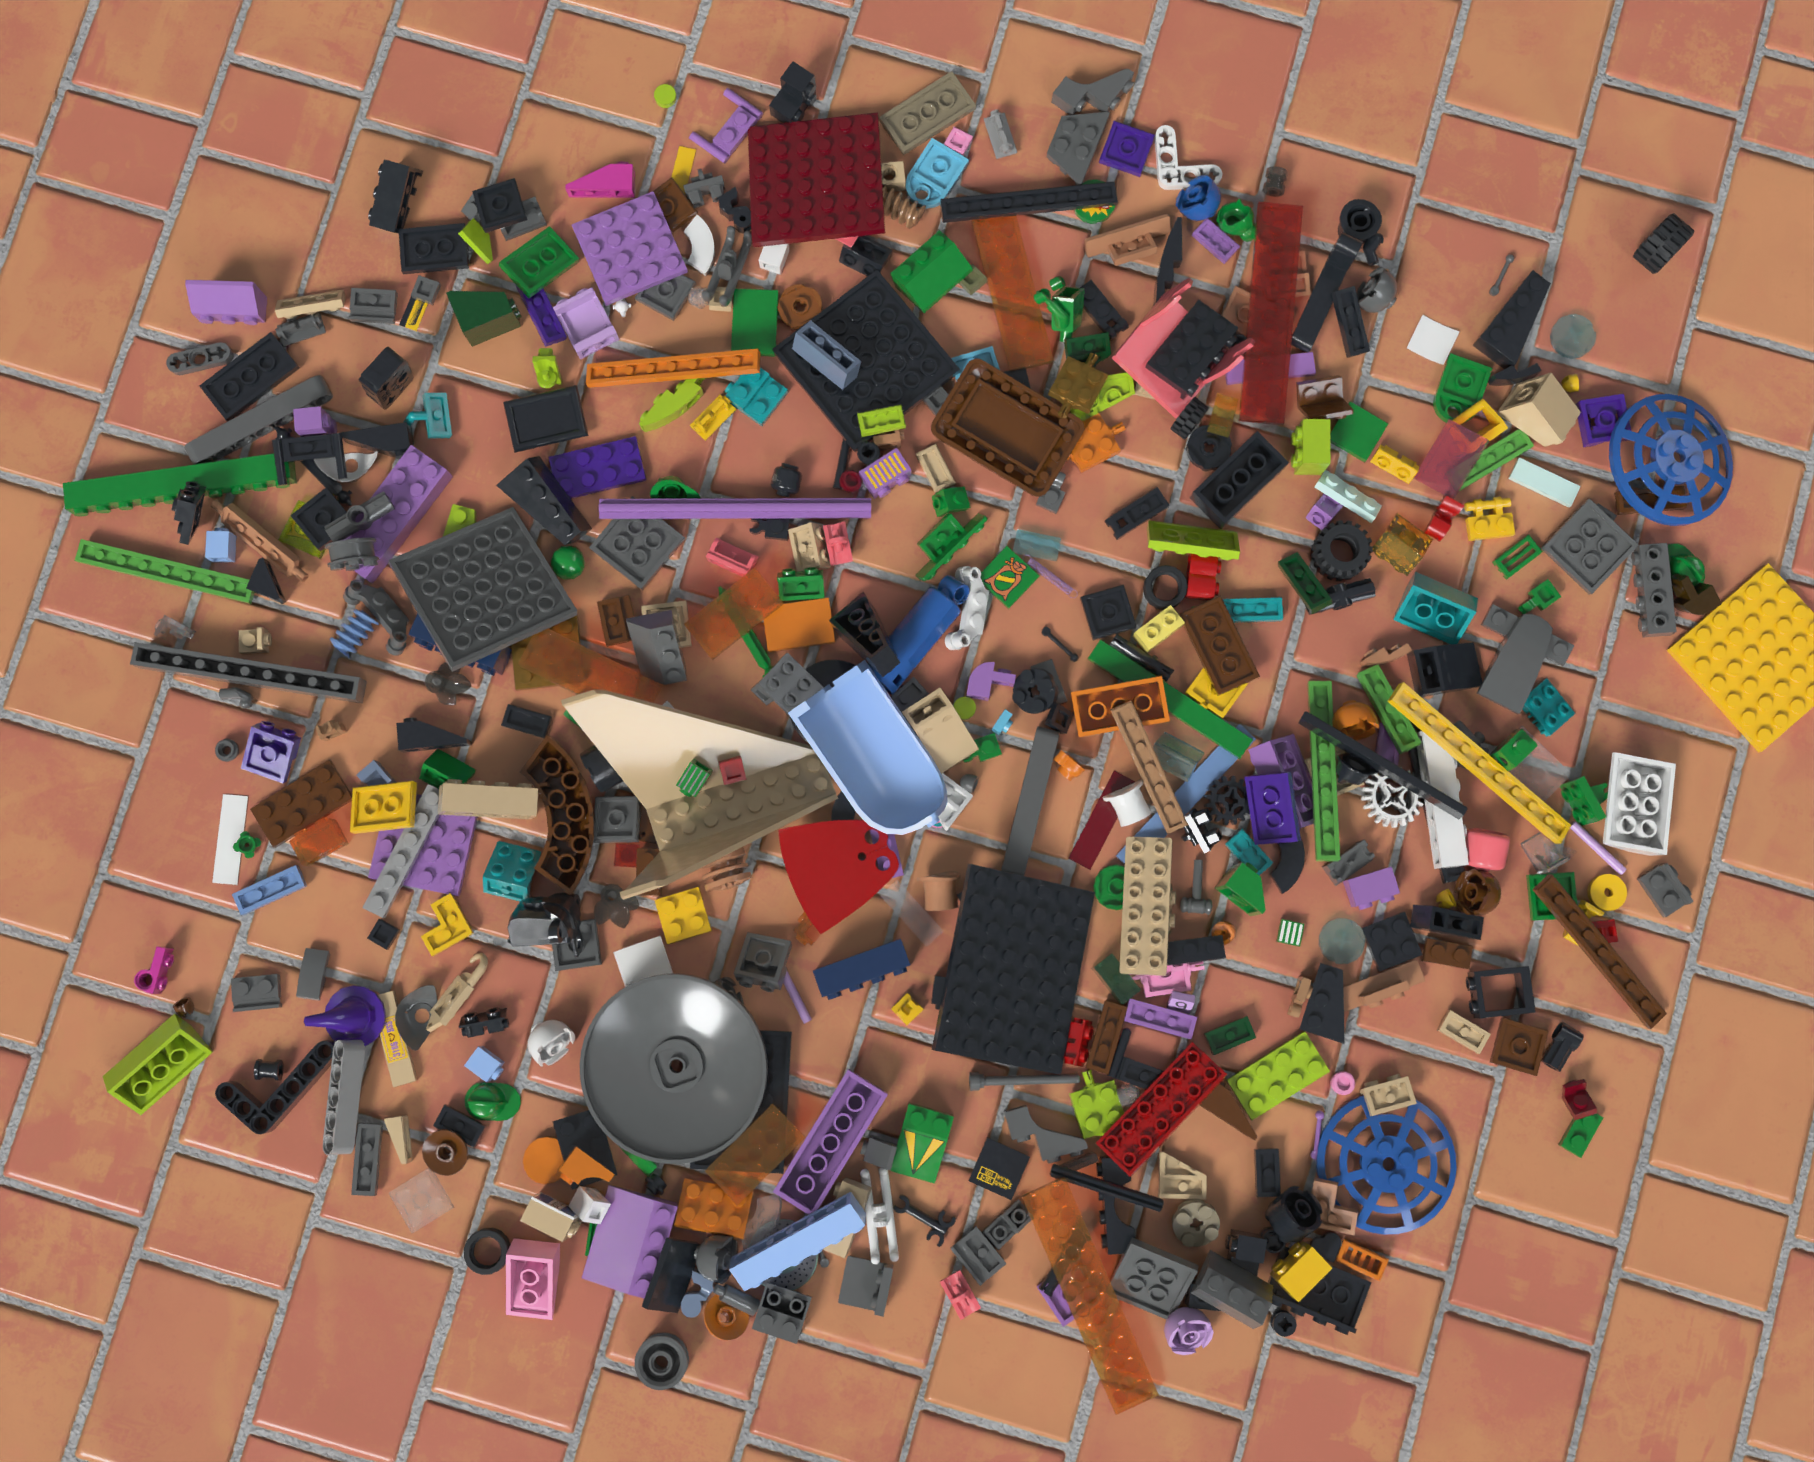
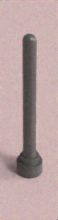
M969 1072L970 1091H979L984 1086L1079 1083L1081 1080L1078 1074L984 1076V1074H979V1072Z

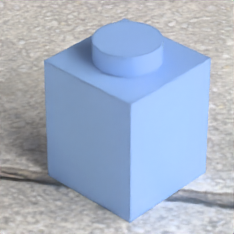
M214 528V531H206L205 558L211 562H235L236 535L227 528Z
M478 1046L464 1066L485 1082H490L492 1079L496 1081L504 1070L501 1067L505 1062L484 1046Z

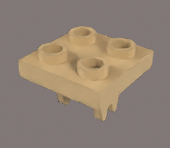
M687 601L641 606L642 615L672 610L681 648L692 646Z

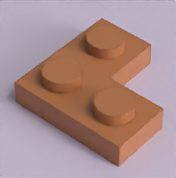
M1315 1178L1312 1194L1319 1201L1323 1212L1320 1214L1322 1224L1319 1228L1355 1235L1359 1210L1335 1205L1338 1182Z

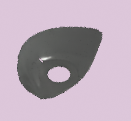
M426 985L409 993L401 1000L396 1010L395 1024L398 1033L403 1041L415 1051L421 1047L430 1033L426 1030L429 1020L423 1024L418 1023L415 1019V1013L419 1009H426L429 1012L430 1019V1010L437 1003L436 989L433 985Z

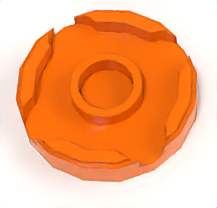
M542 1137L530 1143L523 1157V1166L528 1177L540 1184H551L561 1179L560 1175L562 1173L558 1169L564 1161L557 1138Z

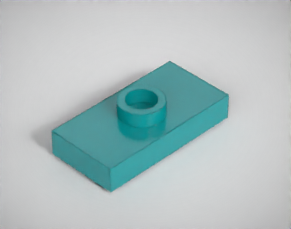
M1243 829L1225 843V846L1241 863L1246 864L1248 862L1258 870L1257 874L1259 876L1273 864L1258 845H1254V841Z

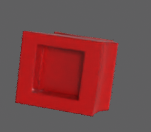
M1447 495L1443 497L1424 533L1440 542L1452 526L1451 519L1460 513L1464 505Z

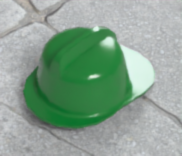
M673 475L659 478L650 491L651 498H701L697 491L685 485L682 479Z
M1668 544L1671 576L1674 574L1689 576L1693 586L1698 583H1704L1705 566L1698 557H1695L1685 546Z
M477 1083L470 1087L465 1096V1108L472 1117L479 1120H508L515 1116L521 1104L520 1095L517 1090L511 1085L504 1083Z

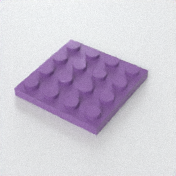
M653 191L572 224L606 306L688 273Z
M416 794V806L422 796L420 794ZM439 815L403 885L444 894L452 893V895L460 897L478 817ZM404 828L379 831L368 878L378 879Z

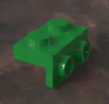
M808 567L804 571L795 572V569L789 568L778 572L779 601L825 598L823 570H818L817 567Z

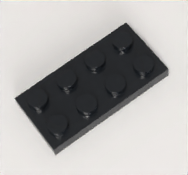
M270 332L199 385V387L225 420L230 421L300 367Z

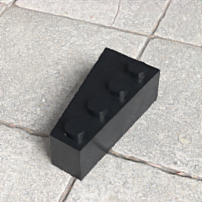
M1532 270L1473 346L1503 369L1512 365L1515 366L1551 283Z
M540 456L527 458L496 485L564 545L577 542L592 529Z
M864 592L829 620L839 636L882 677L901 663L876 609Z

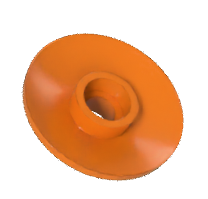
M716 1294L710 1298L705 1306L704 1322L708 1331L714 1337L730 1341L744 1333L748 1326L749 1314L720 1301L719 1295ZM721 1314L726 1316V1322L721 1320Z

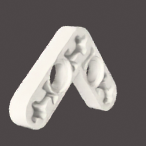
M1163 125L1157 129L1154 140L1157 179L1161 188L1164 190L1187 189L1190 184L1185 180L1184 175L1189 172L1193 173L1196 177L1201 176L1200 172H1202V175L1207 176L1209 172H1213V176H1216L1214 182L1216 185H1219L1223 174L1220 167L1217 165L1178 166L1174 129L1168 125ZM1162 133H1166L1168 137L1167 146H1164V138L1161 137ZM1163 153H1169L1173 160L1167 163L1162 161L1160 156ZM1178 173L1181 174V175H1180V182H1178V178H1177ZM1167 174L1170 178H1173L1170 183L1167 182V179H1164Z

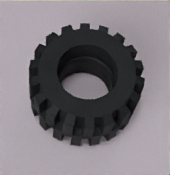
M1670 214L1634 252L1633 258L1652 274L1658 273L1693 236L1694 230L1676 214Z
M1340 520L1335 524L1332 522L1318 534L1311 547L1313 551L1311 559H1315L1316 562L1313 565L1315 568L1319 567L1321 569L1319 573L1322 576L1326 573L1328 575L1327 578L1330 580L1336 578V581L1349 580L1353 576L1358 575L1368 565L1367 563L1372 557L1370 554L1373 552V546H1369L1372 540L1371 537L1366 538L1365 535L1368 532L1365 529L1363 531L1359 529L1361 525L1356 524L1353 526L1352 521L1347 520L1343 523V520ZM1342 540L1348 543L1353 552L1352 560L1349 562L1337 560L1331 552V542Z

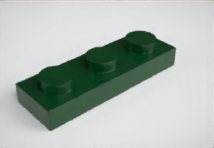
M1298 552L1278 561L1279 569L1311 614L1332 604L1331 597Z

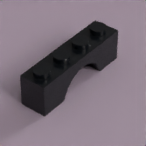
M1109 1156L1099 1157L1100 1162L1096 1163L1097 1177L1121 1186L1131 1181V1177ZM1098 1192V1200L1102 1201L1103 1210H1099L1100 1225H1104L1105 1233L1101 1234L1102 1249L1106 1248L1108 1255L1124 1254L1131 1238H1135V1229L1123 1223L1116 1215L1114 1208L1115 1197Z

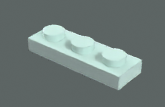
M1327 470L1323 472L1315 485L1316 489L1370 523L1374 521L1382 507L1376 500L1358 491L1356 487L1347 484L1337 475Z

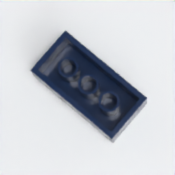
M417 614L409 635L414 638V643L429 651L435 648L434 651L442 655L420 616ZM506 647L466 666L473 668L474 665H477V668L491 676H494L495 673L502 675L512 654V649Z
M899 939L813 970V974L821 996H827L828 1000L842 996L841 991L849 988L850 992L864 988V982L871 980L872 984L886 980L884 976L893 972L894 976L908 972L906 967L910 966V962L902 940Z

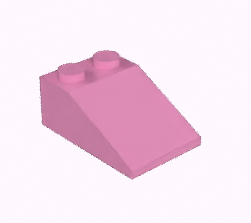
M513 1239L506 1253V1315L553 1319L560 1266V1243Z

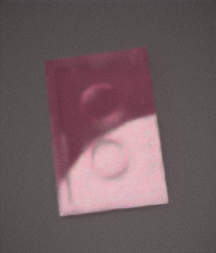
M1449 419L1413 479L1444 496L1447 495L1454 499L1489 443V440Z

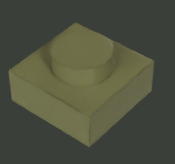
M971 264L973 271L958 283L970 295L988 282L986 276L973 264Z

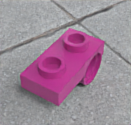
M156 947L150 970L144 969L135 975L134 983L138 989L150 994L162 993L168 982L166 977L168 968L172 966L174 961V949ZM149 974L152 976L153 979L150 986H148L145 981L147 975Z

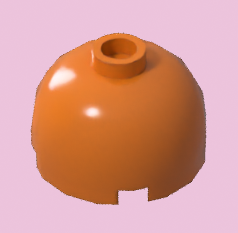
M1355 700L1344 702L1343 706L1334 712L1332 718L1334 728L1349 737L1354 736L1353 739L1356 741L1376 733L1375 728L1379 729L1378 719L1373 709L1369 705L1356 702Z

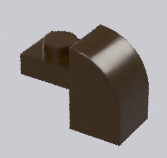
M1680 574L1671 576L1672 592L1678 597L1673 600L1674 607L1677 610L1695 615H1704L1722 604L1713 585L1698 583L1693 586L1689 576Z

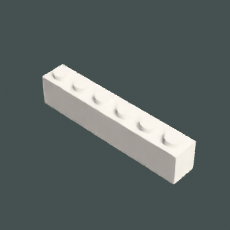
M1423 731L1417 732L1422 742L1417 747L1421 779L1462 804L1459 799L1460 781L1456 778L1455 771L1457 760ZM1425 800L1434 869L1469 865L1468 850L1465 842L1467 829L1465 824H1463L1462 818L1458 820Z

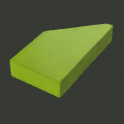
M474 218L471 219L458 234L486 264H489L493 260L490 235L484 232L483 227Z

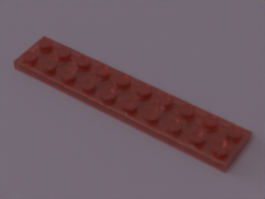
M1260 201L1257 204L1246 339H1254L1255 344L1244 353L1238 421L1282 426L1285 423L1303 206Z

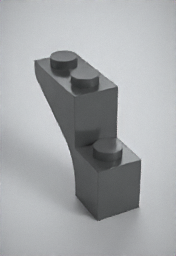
M1124 69L1091 84H1080L1065 76L1053 92L1051 103L1068 115H1074L1077 111L1081 112L1087 102L1101 112H1109L1111 109L1114 111L1121 101V95L1123 93L1127 94L1132 88L1134 72L1130 69Z
M1027 1105L1004 1111L1011 1139H1017L1019 1143L1030 1140V1135L1034 1134L1041 1160H1047L1048 1164L1060 1161V1156L1070 1154V1157L1084 1154L1083 1150L1088 1148L1086 1141L1081 1137L1039 1127L1032 1120Z

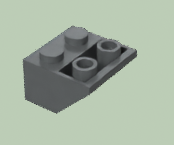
M767 1282L752 1329L797 1344L812 1297Z

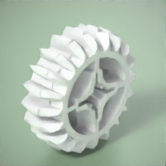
M1380 772L1379 774L1371 775L1372 779L1368 778L1365 780L1369 787L1362 788V791L1367 793V795L1362 796L1361 800L1367 801L1368 804L1364 805L1363 809H1371L1367 816L1372 817L1376 815L1375 823H1379L1383 819V827H1387L1390 823L1392 828H1396L1398 823L1401 826H1405L1406 820L1412 822L1414 821L1413 815L1417 816L1420 814L1416 807H1423V803L1418 801L1422 797L1402 785L1394 788L1390 784H1386L1384 779L1390 778ZM1378 786L1380 787L1379 791L1382 794V798L1379 803H1377L1376 801V790ZM1406 791H1408L1409 803L1407 808L1405 807L1406 803L1403 800V796ZM1398 792L1393 801L1385 803L1389 800L1392 793ZM1391 806L1401 814L1390 815L1384 812L1383 809Z

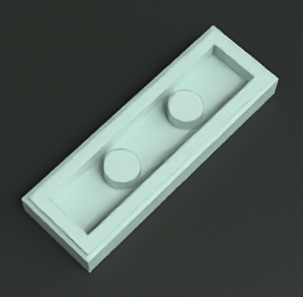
M1520 457L1516 460L1508 478L1568 508L1572 506L1581 487Z

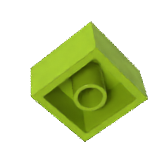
M1303 419L1296 426V430L1292 432L1291 445L1294 446V454L1291 456V467H1294V475H1322L1331 464L1330 419Z

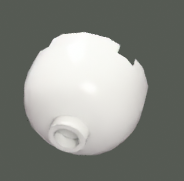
M547 1020L542 1023L539 1022L531 1029L527 1045L528 1051L540 1066L543 1067V1063H546L548 1066L552 1065L569 1051L565 1047L569 1042L574 1043L575 1034L561 1021Z

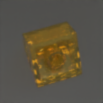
M1396 513L1374 543L1373 552L1378 558L1390 563L1397 572L1408 576L1424 557L1433 539Z

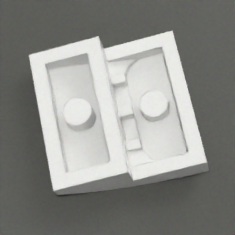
M661 936L613 952L625 987L654 975L673 974Z

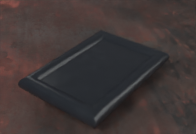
M577 385L503 402L514 453L589 436Z

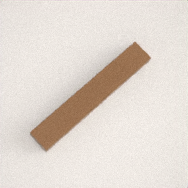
M1129 700L1110 709L1167 834L1187 826L1188 823L1132 701Z

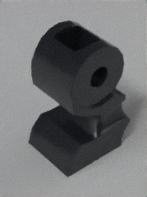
M735 186L718 197L717 200L720 214L724 215L729 222L733 221L735 229L739 233L744 234L747 230L751 231V211L747 206L733 207L738 204L739 200Z

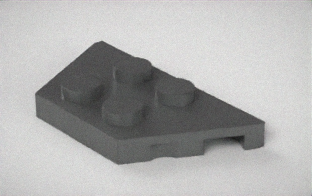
M1109 112L1066 115L1060 119L1046 157L1053 164H1056L1063 174H1068L1075 181V185L1083 184L1109 119Z

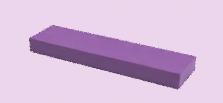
M1313 352L1243 359L1231 371L1225 374L1226 384L1232 385L1314 376L1316 374Z

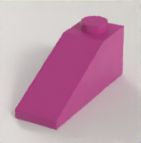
M624 161L617 162V164H609L566 184L568 196L577 198H635V170L633 164Z

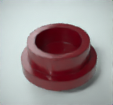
M847 470L840 476L839 483L844 491L852 493L861 487L862 479L858 472Z

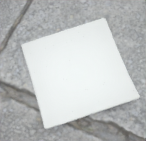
M1422 315L1407 349L1444 365L1459 331Z

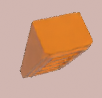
M1344 1239L1335 1261L1380 1281L1389 1258ZM1351 1247L1353 1251L1349 1261L1344 1258L1348 1248ZM1360 1251L1362 1255L1356 1265L1353 1261L1357 1252ZM1366 1255L1371 1256V1259L1365 1269L1362 1265ZM1375 1259H1377L1380 1262L1376 1272L1374 1273L1371 1271V1269L1373 1267Z

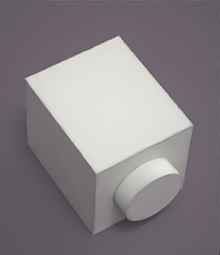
M789 244L764 246L759 257L760 268L781 275L789 254Z

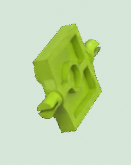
M1091 1070L1082 1072L1086 1086L1078 1091L1069 1093L1082 1139L1092 1136H1103L1124 1114L1115 1081L1095 1083Z

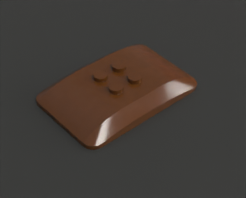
M978 358L972 359L967 363L932 421L931 432L937 439L1032 496L1041 497L1048 492L1083 434L1084 424L1081 419L1070 412L1067 418H1062L1063 414L1060 417L1058 415L1061 409L1060 406Z

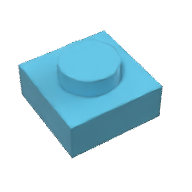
M1005 709L991 731L998 736L1002 731L1006 733L1013 723L1010 720L1013 714Z

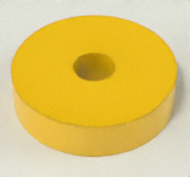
M1603 874L1592 879L1588 886L1587 894L1593 906L1602 911H1612L1620 908L1626 901L1627 888L1618 876ZM1606 888L1610 890L1608 897L1604 893Z

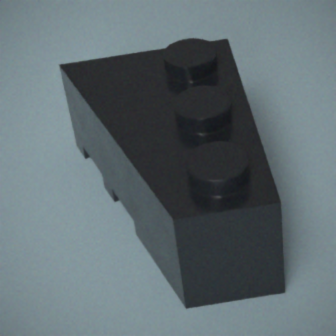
M384 159L378 170L379 183L373 192L374 205L368 214L369 226L399 234L398 229L404 228L410 211V207H407L410 195L415 196L417 191L416 188H413L417 176L422 177L423 170Z

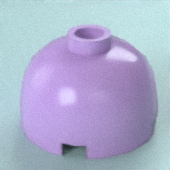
M1181 1307L1172 1312L1166 1319L1164 1327L1169 1347H1171L1174 1353L1180 1355L1196 1353L1195 1348L1201 1345L1205 1348L1212 1340L1214 1333L1206 1315L1199 1309Z

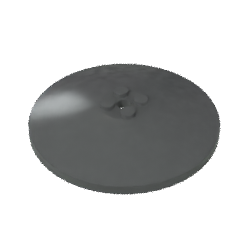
M688 974L654 975L634 982L617 992L595 1015L587 1030L581 1049V1088L585 1102L594 1120L602 1131L622 1149L635 1156L657 1163L683 1164L695 1162L715 1155L727 1148L753 1121L762 1103L767 1085L768 1060L766 1047L759 1027L750 1012L725 988L707 979ZM674 1059H678L683 1063L682 1071L676 1072L672 1069L671 1063Z

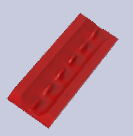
M1192 1042L1096 1144L1131 1177L1224 1080L1227 1073Z

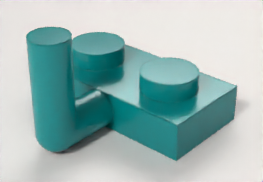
M424 393L422 395L424 411L409 412L403 422H407L411 427L415 420H426L428 439L451 438L452 430L447 393Z

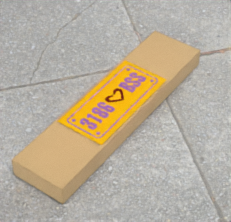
M395 991L380 994L378 996L383 1002L386 1012L385 1026L380 1034L392 1085L397 1087L418 1081L409 1046L403 1041L395 1024V1014L398 1007Z

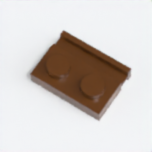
M630 595L598 601L597 605L606 646L609 647L632 641L626 622L627 618L634 617Z

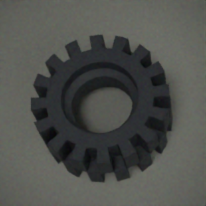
M1194 397L1170 429L1185 440L1204 417L1209 407Z

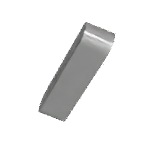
M337 1040L333 1047L323 1135V1151L326 1155L351 1154L354 1149L365 1046L362 1040Z

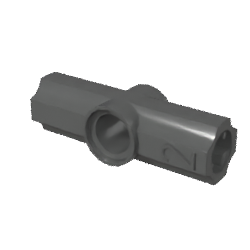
M383 491L361 505L350 507L346 514L324 526L333 542L344 540L359 530L370 528L374 521L395 508ZM364 513L363 520L356 522L357 515Z

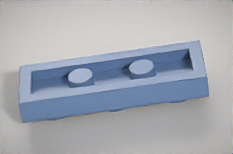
M295 865L235 892L232 896L240 915H246L307 887V884L299 866Z

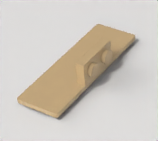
M1126 838L1120 951L1121 974L1167 975L1168 934H1171V927L1175 928V914L1171 913L1172 905H1176V891H1172L1171 838Z

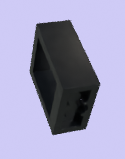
M1529 966L1468 972L1466 987L1471 994L1469 1009L1474 1018L1536 1013ZM1514 974L1519 1008L1485 1011L1481 977Z

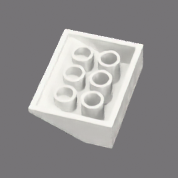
M1616 752L1612 753L1603 844L1649 856L1667 855L1676 764Z

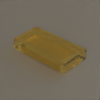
M1217 393L1207 429L1208 432L1229 437L1239 399Z

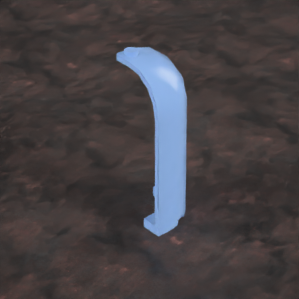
M865 660L833 681L834 687L828 684L788 712L850 804L869 826L886 834L904 835L918 830L925 825L929 828L940 820L938 816L945 810L948 802L947 789L942 774L927 749Z

